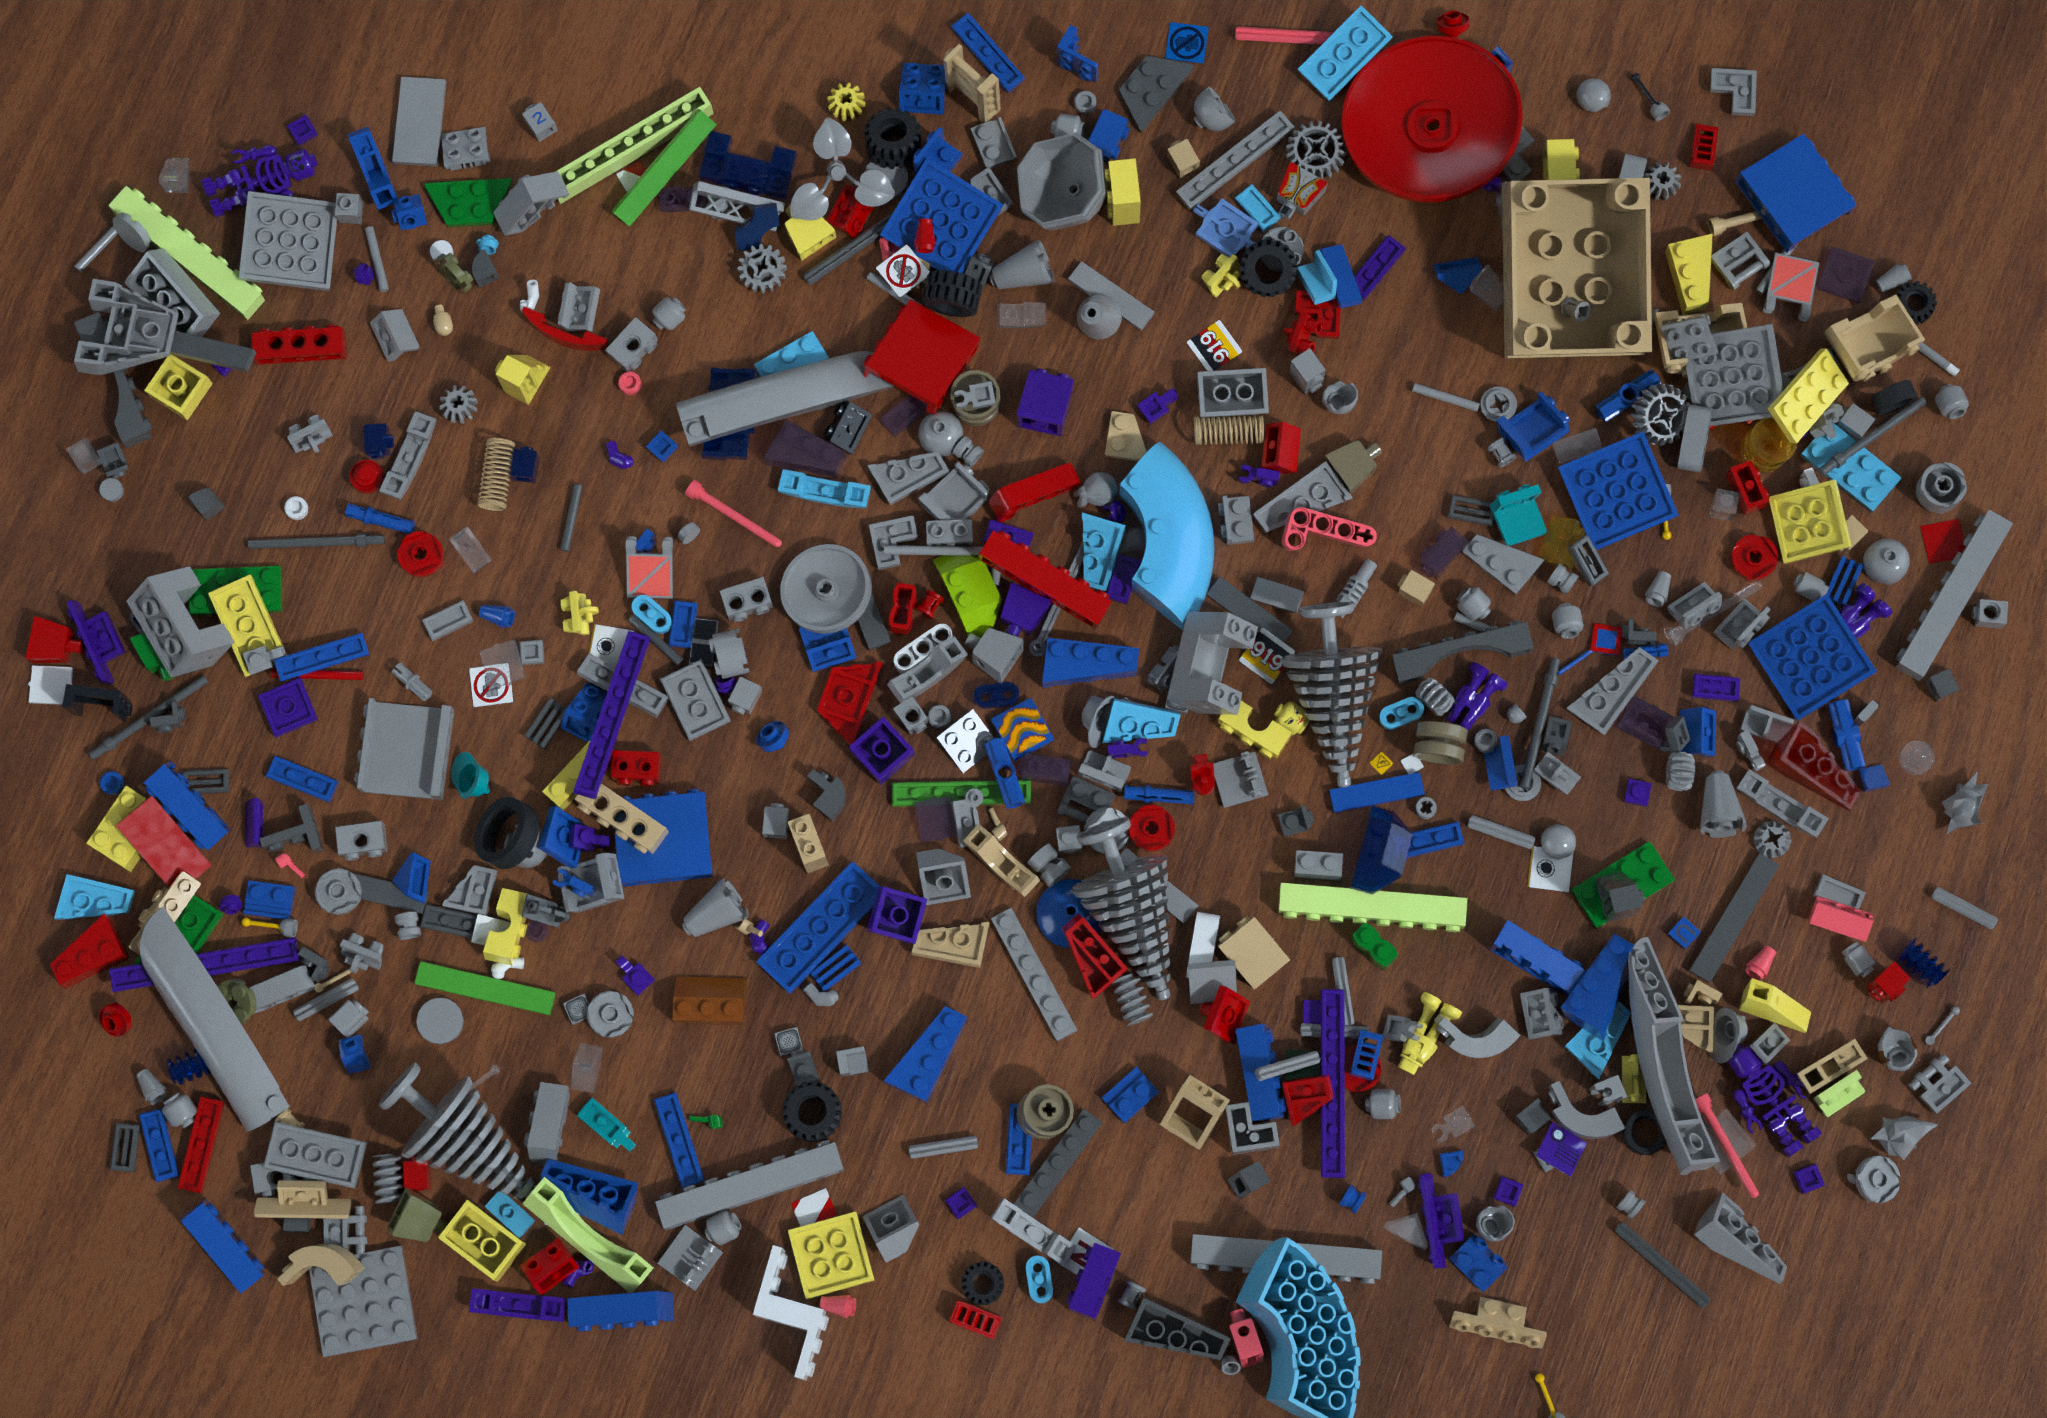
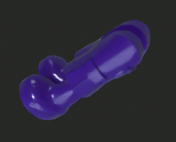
M1861 583L1857 587V598L1853 605H1844L1839 611L1856 639L1862 637L1871 629L1869 624L1871 621L1879 617L1887 618L1893 613L1887 603L1877 599L1863 616L1858 615L1865 606L1876 598L1874 591L1865 583Z
M1476 662L1470 664L1471 680L1468 686L1462 685L1446 719L1454 724L1456 719L1460 717L1461 712H1466L1467 715L1466 717L1464 716L1460 726L1467 730L1471 728L1479 717L1485 714V711L1491 705L1488 698L1496 690L1504 691L1508 687V683L1495 673H1491L1480 694H1477V688L1490 671Z

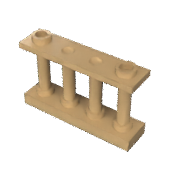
M960 44L955 48L951 47L945 53L943 59L946 90L951 93L957 87L978 106L979 120L982 123H986L1001 110L999 79L993 73L988 78L982 77L963 60V48Z

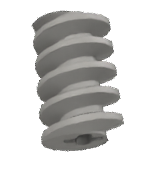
M1133 974L1120 977L1111 983V986H1119L1114 990V994L1122 995L1117 999V1003L1124 1004L1120 1011L1127 1013L1123 1017L1124 1021H1131L1127 1026L1143 1022L1153 1015V1013H1145V1010L1150 1005L1142 1004V1001L1147 996L1138 994L1144 988L1143 986L1135 985L1140 981V978H1133Z
M395 1154L372 1156V1158L378 1159V1161L372 1163V1167L379 1169L373 1173V1176L380 1178V1180L374 1182V1186L381 1188L375 1191V1195L382 1197L375 1201V1204L398 1202L403 1195L398 1190L403 1188L404 1185L397 1183V1180L402 1179L403 1175L396 1174V1171L403 1167L395 1164V1162L401 1160L402 1157Z

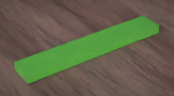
M698 109L613 208L612 212L630 227L717 124L703 111Z
M1018 780L1025 799L1024 804H1031V780ZM996 781L892 783L893 807L952 806L951 802L965 799V794L970 789H978L982 792L983 801L980 805L1005 804Z
M421 961L414 983L422 987L551 1016L556 996L555 992Z

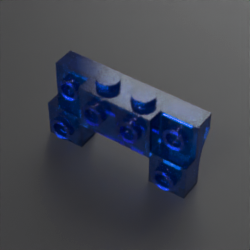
M714 131L709 133L699 173L701 180L722 184L732 190H737V188L743 189L751 195H759L760 193L787 200L797 159V151L775 146L771 161L766 162L729 153L732 136Z
M711 368L709 392L756 379V369ZM755 427L704 442L702 459L723 461L725 459L747 460L750 434H755Z

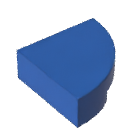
M1463 1150L1439 1154L1443 1178L1452 1175L1458 1170L1463 1160Z

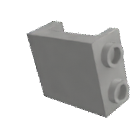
M957 462L955 468L928 494L924 493L918 499L919 504L936 521L969 519L990 499V493L988 492L990 488L981 479L977 481L972 476L974 472L966 464L962 466Z
M598 854L595 859L579 863L576 868L558 867V871L563 869L569 875L592 885L596 889L592 898L587 895L582 898L572 893L573 888L570 886L561 888L563 895L562 903L566 912L580 913L625 899L616 854ZM558 872V882L564 881V875Z

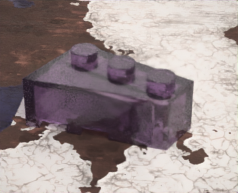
M787 419L764 456L765 464L769 466L786 467L791 470H802L833 478L837 477L847 460L845 451Z

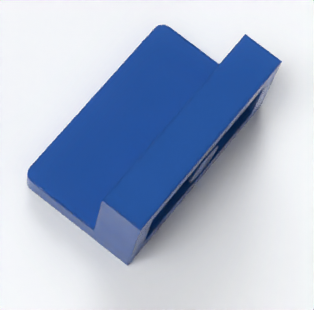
M1704 707L1680 710V716H1684L1691 739L1680 752L1714 757L1716 711Z
M1509 735L1499 737L1501 745H1498L1490 753H1484L1490 790L1492 791L1518 786Z

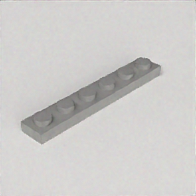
M1279 111L1177 190L1176 195L1191 211L1294 130L1293 124Z
M1012 908L991 918L1056 1041L1058 1042L1077 1032L1076 1026Z

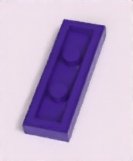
M1390 235L1383 240L1354 276L1363 301L1366 300L1406 250L1403 245Z

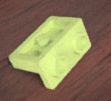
M1857 1070L1813 1098L1826 1117L1831 1116L1865 1093L1864 1088L1858 1081L1862 1077Z

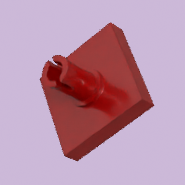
M1220 985L1213 1004L1205 1001L1201 1005V1015L1207 1016L1203 1029L1226 1043L1234 1045L1237 1038L1236 1029L1241 1028L1250 1001L1230 988Z

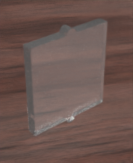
M516 640L502 644L496 643L494 647L479 651L491 690L503 685L510 686L512 682L526 678Z

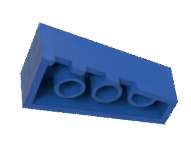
M1048 638L1042 687L1047 688L1056 685L1063 686L1071 685V683H1086L1102 679L1109 680L1136 676L1139 648Z
M170 760L144 782L147 786L145 790L154 799L157 797L163 803L161 807L167 814H173L179 820L177 824L183 831H189L195 837L193 841L199 848H205L208 851L231 829L212 807L206 808L204 806L206 801L200 793L194 789L192 791L189 790V780L183 774L181 775L173 770L176 765Z
M1507 920L1490 948L1491 952L1566 996L1571 994L1587 972L1583 969L1584 966L1574 959H1567L1561 951L1553 947L1550 948L1542 940L1530 935L1509 920Z
M1616 934L1612 936L1561 1006L1566 1019L1603 1041L1607 1034L1608 1025L1614 1017L1617 1003L1620 1002L1623 995L1622 991L1625 983L1629 980L1628 956L1629 951L1631 953L1634 946Z
M548 1159L541 1173L540 1182L545 1177L564 1193L567 1201L576 1213L623 1235L636 1203L638 1182Z

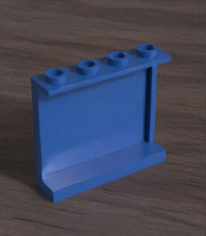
M1802 134L1743 170L1734 181L1786 253L1794 249L1799 242L1844 214L1849 215L1856 207L1853 196L1844 189L1840 178L1833 174L1825 158L1819 155L1814 143L1807 139L1805 134Z
M700 789L687 790V794H678L675 791L665 792L664 796L655 797L654 794L641 795L640 799H632L630 796L622 797L669 831L653 855L648 851L645 854L634 847L635 842L629 838L625 841L615 834L617 862L622 887L714 877L706 808L707 796L705 792H701ZM623 812L615 816V822L618 823L626 819V813ZM636 826L633 831L634 835H642L645 831V826Z

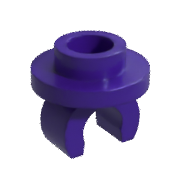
M1113 501L1111 505L1102 507V510L1111 511L1110 516L1103 519L1117 523L1124 521L1126 509L1119 501Z

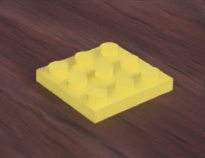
M1836 480L1769 497L1784 564L1852 547Z
M857 1212L788 1230L806 1300L875 1281Z

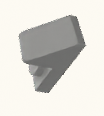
M1773 1023L1757 1039L1750 1043L1749 1047L1761 1059L1762 1064H1767L1790 1039L1776 1023Z

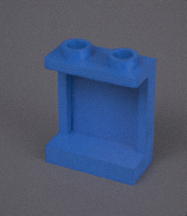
M1542 391L1537 393L1538 400L1511 419L1507 420L1503 415L1496 420L1499 433L1525 462L1570 432L1568 425L1570 420L1563 410L1559 411L1552 397L1549 395L1546 397Z

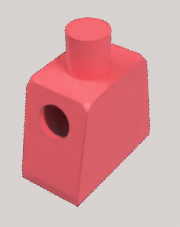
M1243 1309L1230 1312L1233 1324L1229 1325V1331L1241 1369L1264 1362V1353L1252 1318L1246 1319ZM1241 1333H1247V1334H1248L1247 1336H1244V1337H1243V1336H1240Z

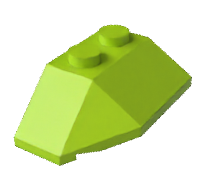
M943 555L934 559L933 562L967 636L972 633L981 638L987 629H993L1002 604V598L986 564L977 559V557L967 555Z

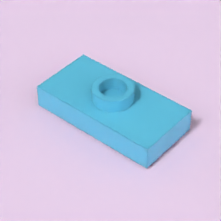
M499 1191L485 1205L518 1238H521L536 1221L513 1199Z

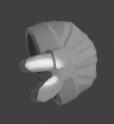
M1097 472L1090 475L1083 483V486L1073 493L1074 497H1080L1077 507H1085L1088 502L1097 506H1105L1112 503L1118 494V485L1113 476L1108 473Z

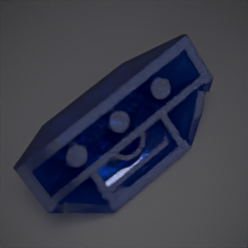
M1376 806L1371 807L1350 889L1373 895L1402 877L1413 834L1394 811Z

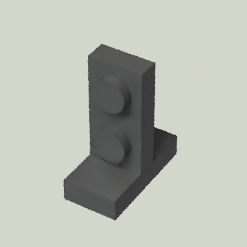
M308 804L299 806L303 824L259 838L262 848L266 851L276 852L283 849V845L292 843V845L305 842V838L308 837L313 852L325 851L312 808Z

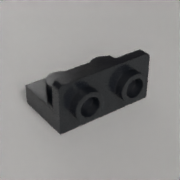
M849 401L843 402L836 407L834 411L835 418L832 424L830 423L826 427L823 442L825 444H832L851 455L856 449L872 414Z

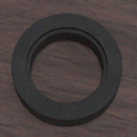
M504 797L491 804L480 818L475 831L474 846L479 858L500 869H510L520 864L529 855L538 837L539 818L537 812L533 807L514 797ZM517 814L518 826L513 839L503 850L496 852L495 843L501 826L509 817Z

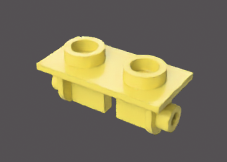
M1638 1054L1622 1056V1085L1627 1095V1098L1622 1103H1646V1086Z

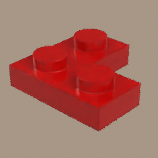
M1297 290L1295 315H1300V312H1304L1310 316H1317V321L1322 323L1323 327L1321 333L1316 335V338L1339 339L1341 309L1337 298L1335 297L1333 300L1314 305L1307 291Z

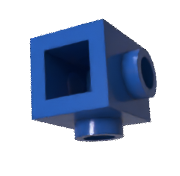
M420 194L403 196L393 200L395 209L391 210L394 223L399 222L401 231L427 224Z

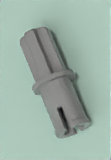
M402 662L395 666L399 670L393 668L392 674L405 684L407 690H412L423 701L431 697L432 690L419 679L420 676L418 674L414 675Z

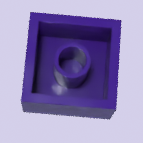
M884 717L849 746L852 755L880 785L886 782L915 756L914 749Z
M879 886L866 932L909 944H916L928 899Z

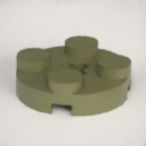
M442 253L434 260L435 264L439 262L442 266L439 271L455 289L458 286L463 289L460 293L465 294L472 288L471 282L474 280L468 271L461 270L457 265L459 263L452 253L447 255Z
M241 979L223 981L217 986L241 1025L247 1023L250 1016L254 1015L256 1011V998L253 990L248 989L244 985L246 982ZM232 998L234 999V1001H237L236 1006H233Z

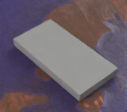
M401 77L393 164L438 167L446 79Z
M274 1122L263 1168L356 1189L367 1143Z

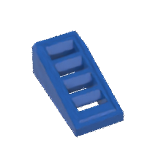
M1360 1030L1350 1076L1373 1081L1384 1035ZM1365 1037L1376 1040L1377 1044L1363 1042V1039ZM1361 1047L1374 1049L1375 1052L1373 1054L1361 1051ZM1359 1056L1372 1058V1063L1360 1060ZM1357 1064L1371 1067L1370 1071L1357 1068Z

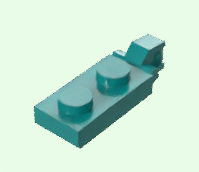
M591 1097L576 1114L612 1146L618 1148L620 1145H623L630 1152L636 1147V1144L628 1138L631 1132L594 1098Z

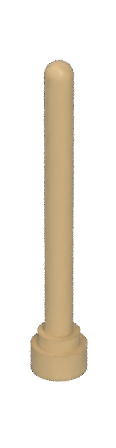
M1756 211L1728 219L1714 217L1708 219V228L1710 234L1716 236L1726 231V228L1760 220L1761 217Z

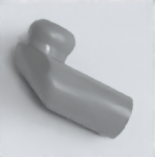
M812 983L803 990L817 1006H832L838 1001L836 991L819 992Z

